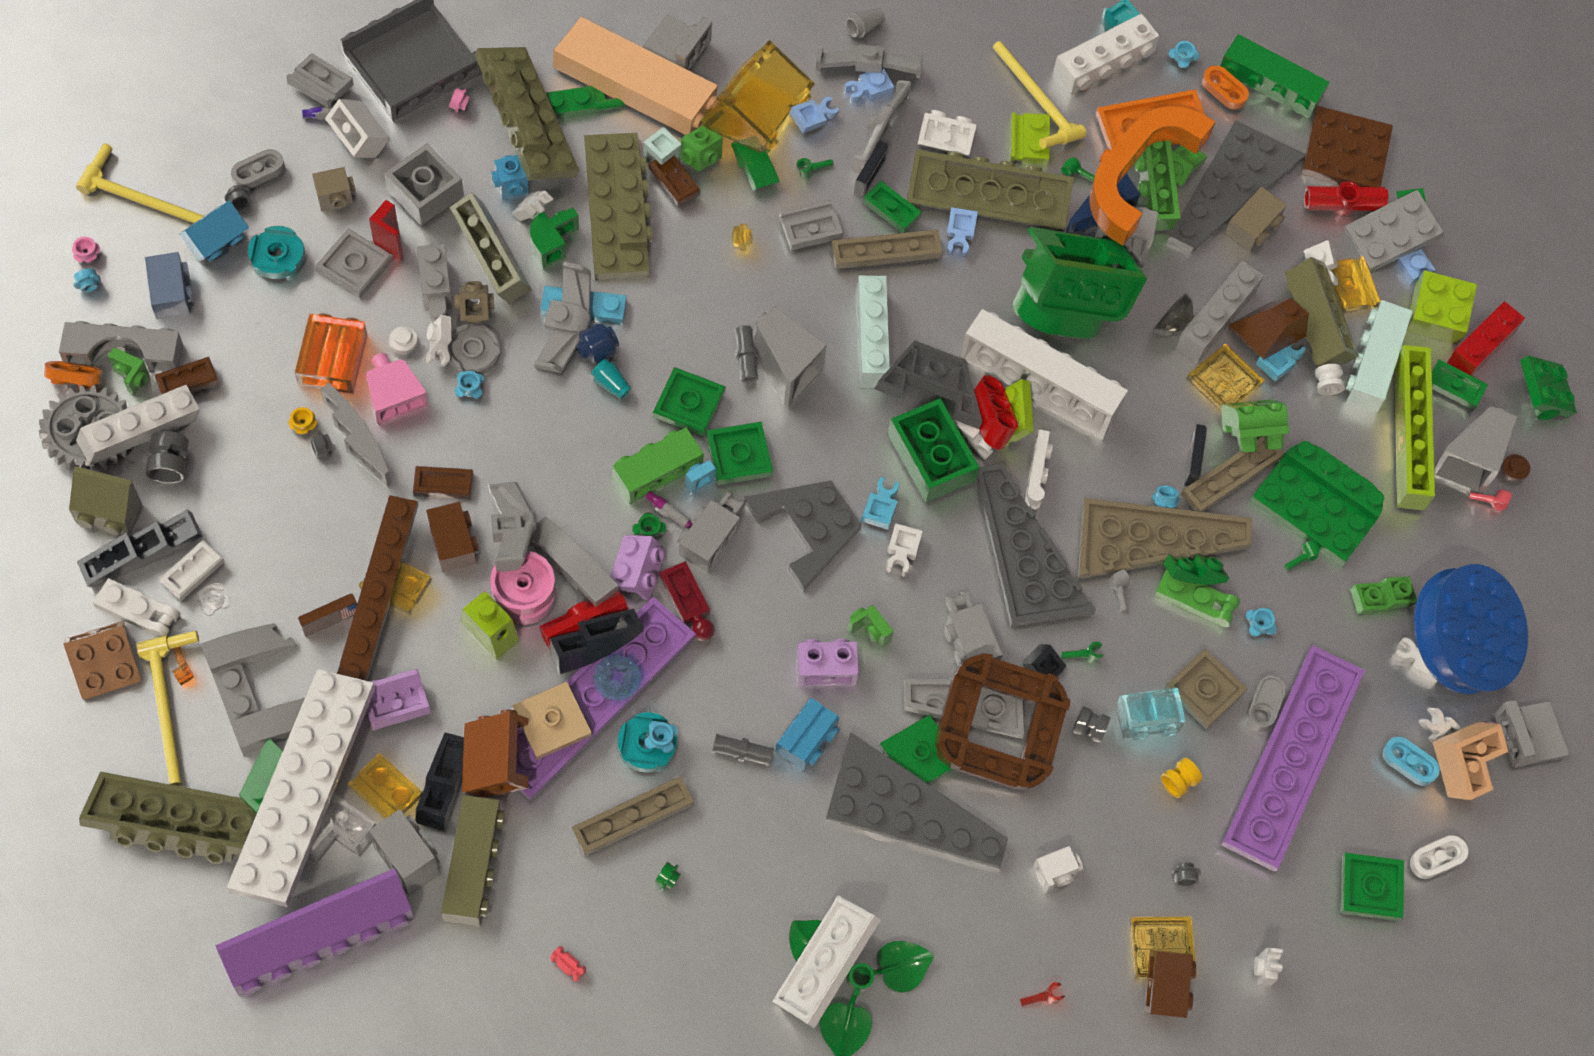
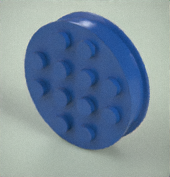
M1469 564L1459 568L1442 570L1425 583L1415 607L1414 631L1419 653L1432 676L1441 685L1459 694L1495 691L1510 684L1519 674L1526 658L1528 627L1522 603L1506 578L1488 566Z

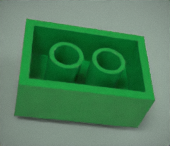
M941 398L890 419L887 434L925 503L976 482L980 467Z

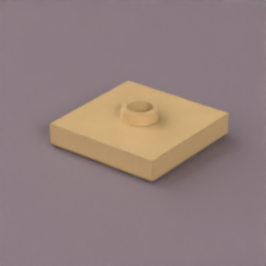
M567 682L512 705V709L517 711L519 715L529 718V725L521 728L536 760L592 736V732Z

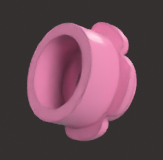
M456 88L449 108L456 110L455 113H458L459 109L465 111L470 96L465 94L466 88L464 90Z
M80 237L73 243V257L78 262L90 263L97 258V254L100 253V247L92 238Z

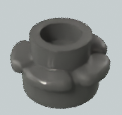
M235 185L228 189L224 199L226 202L230 200L237 211L243 210L251 203V192L248 188Z
M318 430L317 434L309 436L316 458L321 456L328 457V451L333 450L329 435H322V432Z
M1179 863L1176 865V869L1171 871L1175 885L1178 887H1191L1199 883L1198 875L1201 874V871L1198 868H1194L1193 863Z

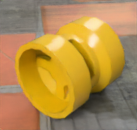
M1182 758L1176 763L1174 770L1168 769L1160 776L1166 790L1177 799H1180L1187 793V788L1190 786L1195 787L1203 780L1198 767L1188 758Z

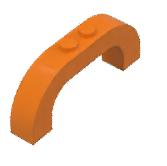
M1166 106L1144 113L1133 122L1126 132L1122 130L1114 141L1115 146L1111 150L1107 148L1100 157V165L1090 190L1091 212L1102 231L1123 246L1138 228L1143 213L1122 199L1118 192L1117 184L1150 145L1160 141H1171L1197 154L1211 136L1216 121L1190 108Z

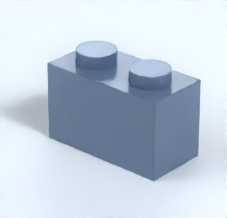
M179 252L145 257L150 301L156 319L189 314L188 303L193 302L190 285L186 286L185 279L190 278L187 262L181 261Z

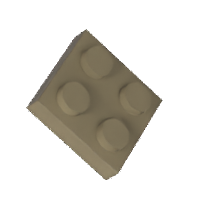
M1206 649L1196 656L1164 688L1206 730L1248 689Z

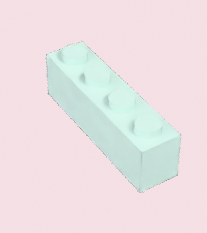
M859 275L856 290L859 388L874 389L880 378L890 368L886 276Z
M1384 300L1380 301L1377 309L1371 308L1366 321L1367 324H1370L1369 330H1364L1359 345L1363 346L1362 352H1358L1359 357L1355 358L1352 364L1356 371L1354 375L1350 374L1345 386V390L1349 391L1346 402L1378 412L1385 401L1412 310Z

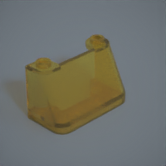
M768 40L736 71L699 122L705 128L759 153L765 150L769 153L779 142L776 139L778 136L777 130L788 116L791 108L810 99L812 95L809 91L815 83Z

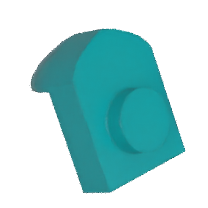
M1121 0L1109 9L1104 8L1102 11V24L1105 32L1140 15V13L1129 0Z

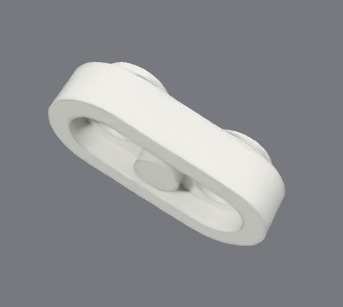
M1457 836L1444 837L1418 849L1411 856V870L1422 879L1433 878L1461 865L1467 859L1468 847ZM1446 849L1451 850L1454 853V857H1449ZM1420 861L1427 862L1429 868H1423Z

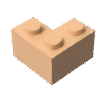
M1477 722L1433 741L1448 797L1472 800L1493 790L1486 762L1508 752L1501 724Z

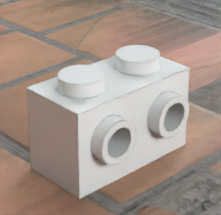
M339 99L325 118L354 157L376 158L390 140L362 101Z

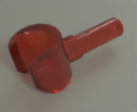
M1054 982L1044 992L1021 998V1006L1040 1001H1046L1051 1005L1059 1003L1065 995L1055 997L1051 990L1059 988L1062 984Z

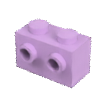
M808 639L803 641V643H798L796 652L798 686L856 685L858 679L857 642H849L847 639H835L832 642Z

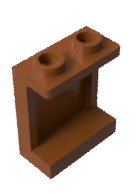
M506 709L501 710L500 714L479 716L477 720L465 723L462 793L474 797L491 798L528 788V776L516 773L517 728L529 725V718L519 715L515 710Z

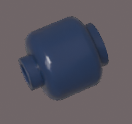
M600 323L580 332V343L576 344L577 351L582 360L587 358L592 364H598L602 360L616 355V347L619 346V341L611 326L606 327Z

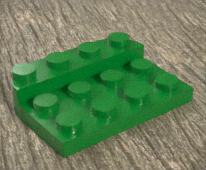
M1302 441L1285 452L1283 458L1252 495L1250 502L1307 542L1316 540L1321 552L1343 566L1381 515L1384 495L1373 483L1321 447L1313 445L1308 441Z

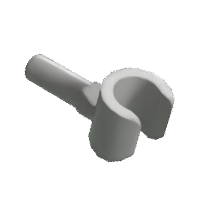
M1123 569L1115 572L1109 580L1111 587L1116 590L1121 612L1128 610L1123 586L1130 584L1128 573Z

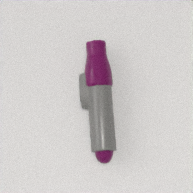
M652 491L646 494L645 499L651 502L656 512L664 518H671L683 528H691V519L668 503L666 499L654 494Z

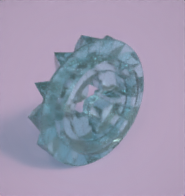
M616 654L609 658L605 656L604 660L599 665H596L593 680L596 690L603 697L620 701L635 694L641 683V674L638 665L630 657L626 658ZM612 668L617 673H625L622 676L623 686L616 679L609 680L612 678Z

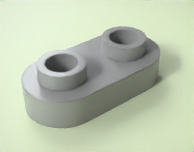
M274 149L261 151L236 163L232 167L231 176L233 183L248 189L254 188L279 176L284 171V160L281 153Z

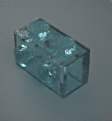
M1178 688L1121 695L1116 704L1123 738L1132 737L1133 740H1143L1150 735L1160 733L1164 737L1172 736L1181 730L1186 721Z

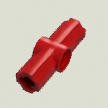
M1349 181L1341 183L1339 187L1307 186L1304 195V207L1307 210L1334 211L1342 216L1349 215L1353 211H1376L1388 205V189H1385V187H1359L1357 184Z
M618 590L597 607L589 601L575 604L565 615L540 625L539 630L546 646L551 651L550 638L577 632L578 622L626 611L629 608L624 596Z

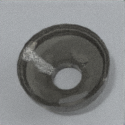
M1184 293L1157 323L1153 332L1160 337H1177L1195 317L1193 315L1192 299Z

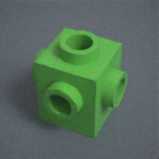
M705 125L681 138L680 159L698 172L713 165L722 158L723 137Z

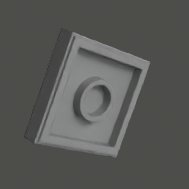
M348 228L317 263L315 271L361 299L393 261V255Z

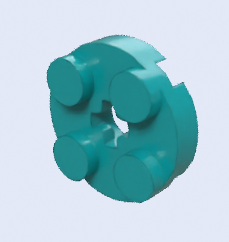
M270 226L264 229L265 232L252 237L248 246V256L256 274L270 279L292 278L297 274L305 259V249L302 240L296 236L292 229L284 226ZM276 248H280L282 253L280 256L274 257L272 254H269L270 252H275Z
M651 712L639 713L627 723L625 722L620 728L617 740L618 752L622 762L633 770L643 773L666 769L677 750V735L673 739L674 749L670 753H664L662 749L658 748L645 749L643 745L639 744V741H643L646 736H649V724L651 722L658 721L669 724L666 718ZM659 735V736H658L659 739H663V738H664L663 735Z

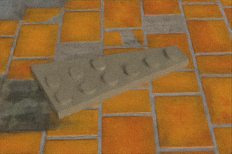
M1084 498L1082 502L1078 579L1111 574L1123 569L1128 571L1163 564L1168 554L1177 558L1183 556L1193 559L1197 554L1204 557L1248 549L1252 544V518Z

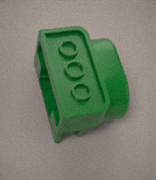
M1029 227L1028 233L1037 246L1035 250L1026 249L1022 254V260L1026 264V268L1022 274L1021 285L1012 303L1014 312L1024 323L1035 330L1050 335L1091 339L1099 334L1105 321L1118 322L1127 317L1146 283L1147 277L1124 246L1113 240Z

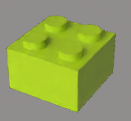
M1424 270L1415 283L1410 306L1412 314L1406 331L1458 345L1468 331L1477 284Z

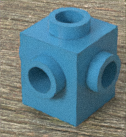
M507 155L494 160L495 171L491 172L494 187H499L502 200L529 194L528 179L517 155Z

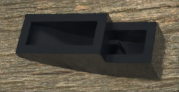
M634 609L578 622L577 632L550 638L551 657L559 674L577 670L597 662L631 642L643 632V625Z
M444 732L426 776L424 790L416 807L415 821L417 824L445 831L462 782L464 737Z

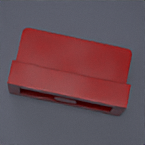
M385 200L369 218L373 243L392 254L393 259L401 263L404 257L395 205Z

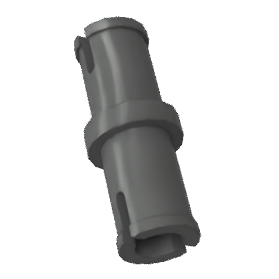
M748 325L735 328L738 348L735 354L736 359L739 360L741 381L743 383H753L759 379L756 366L758 352L754 348L753 328Z
M716 733L712 752L737 757V761L741 762L745 759L770 766L774 748L748 742L749 739L746 738L738 740Z

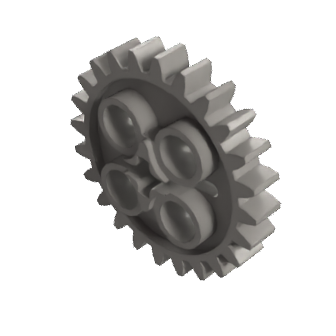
M80 385L78 393L68 388L69 396L65 397L58 393V403L49 401L50 410L43 409L44 419H39L41 428L39 435L40 439H43L41 441L43 449H48L49 458L56 456L57 465L67 461L68 470L78 465L81 468L90 466V469L95 471L96 465L99 464L106 470L107 461L109 460L114 464H118L117 456L113 455L90 465L76 440L81 427L125 410L127 408L126 400L118 402V393L116 392L108 396L107 388L102 389L98 393L96 392L95 385H92L90 391L86 392L83 385ZM84 409H89V410H91V411H89V412H87V413H81V412H80L81 410H84ZM65 429L72 430L70 433H61ZM126 450L118 453V455L126 457Z

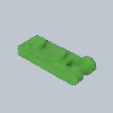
M1167 569L1154 595L1222 627L1230 626L1233 620L1232 612L1237 610L1240 604L1239 598L1234 595L1221 593L1204 584H1193L1173 579ZM1214 603L1222 607L1220 611L1213 609Z

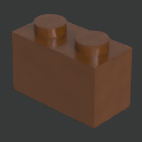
M460 501L427 509L428 523L442 572L476 564L475 553L479 552L476 536L470 537L468 528L472 527L468 510H462Z
M1150 949L1144 1005L1145 1012L1155 1015L1187 1018L1188 1011H1191L1193 1007V993L1190 992V982L1196 976V962L1193 961V955Z

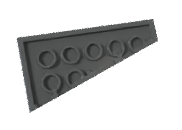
M1235 120L1183 211L1180 220L1171 232L1168 242L1192 253L1212 237L1214 232L1221 226L1226 225L1261 186L1266 190L1270 189L1273 183L1279 178L1282 179L1296 164H1300L1305 159L1306 154Z
M997 464L980 467L976 481L1010 626L1095 614L1096 609L1092 602H1089L1083 594V588L1078 580H1075L1066 567V561L1045 528H1042L1035 518L1036 514L1031 506L1028 507L1024 501L1019 487L1005 465Z
M850 732L827 812V820L1000 869L1008 841L1006 836Z

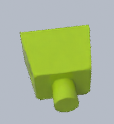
M482 592L462 609L460 622L496 660L519 642L513 620L487 592ZM500 633L504 634L501 638L497 639Z

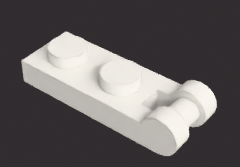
M1040 429L1034 443L1024 500L1028 507L1031 506L1034 512L1040 509L1045 495L1044 489L1040 486L1041 483L1046 484L1049 468L1044 467L1045 459H1050L1053 443L1048 442L1050 431Z
M109 578L93 601L96 608L157 637L168 635L170 632L169 626L173 621L176 622L181 614L176 608L164 605ZM157 614L161 616L158 622H153Z

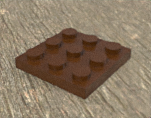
M1317 105L1314 111L1301 174L1336 184L1349 181L1357 184L1359 187H1381L1393 125Z

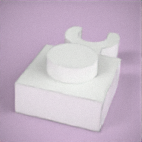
M546 191L528 194L512 214L519 221L529 218L534 219L545 210L543 206L551 202L553 198Z
M1327 240L1304 250L1306 260L1313 257L1326 264L1334 286H1337L1338 278L1331 271L1338 267L1333 244Z
M953 420L970 450L973 448L981 458L986 460L993 450H991L992 447L979 434L980 430Z
M895 523L887 553L893 554L888 560L887 572L890 573L892 566L899 564L903 567L901 576L905 577L909 569L908 559L915 561L923 531Z
M1403 638L1399 645L1406 648L1407 653L1397 649L1393 657L1400 662L1409 661L1412 663L1410 671L1435 684L1437 680L1424 664L1419 649L1416 648L1412 640Z
M1429 707L1427 709L1432 715L1431 722L1428 719L1419 720V724L1423 729L1433 732L1428 738L1432 744L1433 741L1462 729L1451 717H1444L1442 711L1438 708Z
M1265 948L1259 957L1255 958L1254 975L1258 976V986L1271 987L1278 980V972L1281 973L1283 970V965H1280L1283 949Z

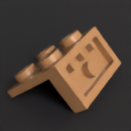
M124 620L65 638L63 645L82 699L95 697L141 681L127 638Z

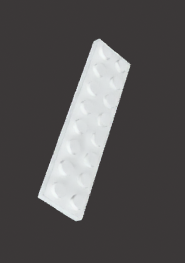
M316 670L228 882L227 889L229 892L285 907L289 906L375 691L373 682L324 670Z

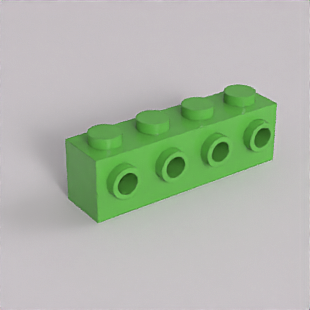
M1160 141L1150 145L1135 162V170L1140 173L1138 191L1140 192V197H1143L1144 206L1142 207L1158 212L1155 231L1173 230L1181 218L1171 141Z

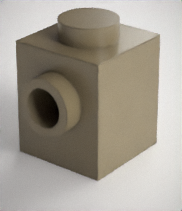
M345 167L312 173L321 211L331 208L340 209L346 205L353 204L351 193H355L356 189L353 177H347Z

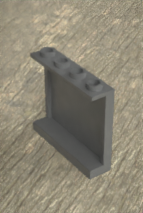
M413 0V2L394 9L388 15L378 20H373L365 27L355 32H350L340 39L343 56L393 122L482 74L475 57L476 51L470 52L436 8L434 0Z

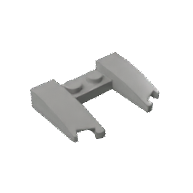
M274 623L245 629L201 643L243 756L262 749L269 738L274 743L288 739L305 699L301 698L261 711L258 709L243 667L297 647L293 638L289 637L285 640L275 632L278 627Z

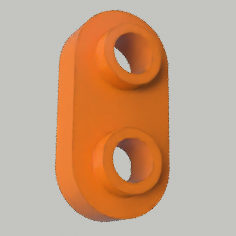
M1210 66L1205 70L1202 84L1208 92L1229 109L1236 110L1244 107L1249 96L1246 86L1221 66Z
M49 361L44 364V377L50 379V382L53 384L73 383L78 384L79 388L80 385H83L85 389H91L92 385L101 383L102 370L94 366L64 361Z

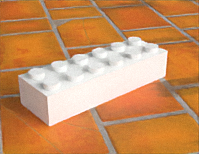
M981 309L965 333L960 358L965 359L967 365L985 375L995 377L1006 387L1021 379L1030 381L1031 400L1100 440L1104 439L1116 420L1128 392L1119 382L1105 378L1094 368L1080 364L1069 354L1055 350L1044 340L1028 335L1022 328L1012 326L1003 321L997 314L987 312L984 309Z

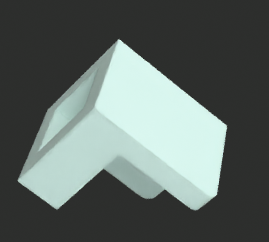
M662 127L643 142V157L646 158L647 162L655 158L661 165L673 156L678 161H681L682 144Z

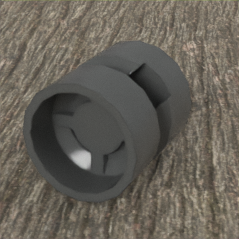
M171 431L153 433L150 440L149 453L151 455L147 460L146 476L160 483L172 484L181 482L184 479L186 468L184 459H186L188 454V438Z

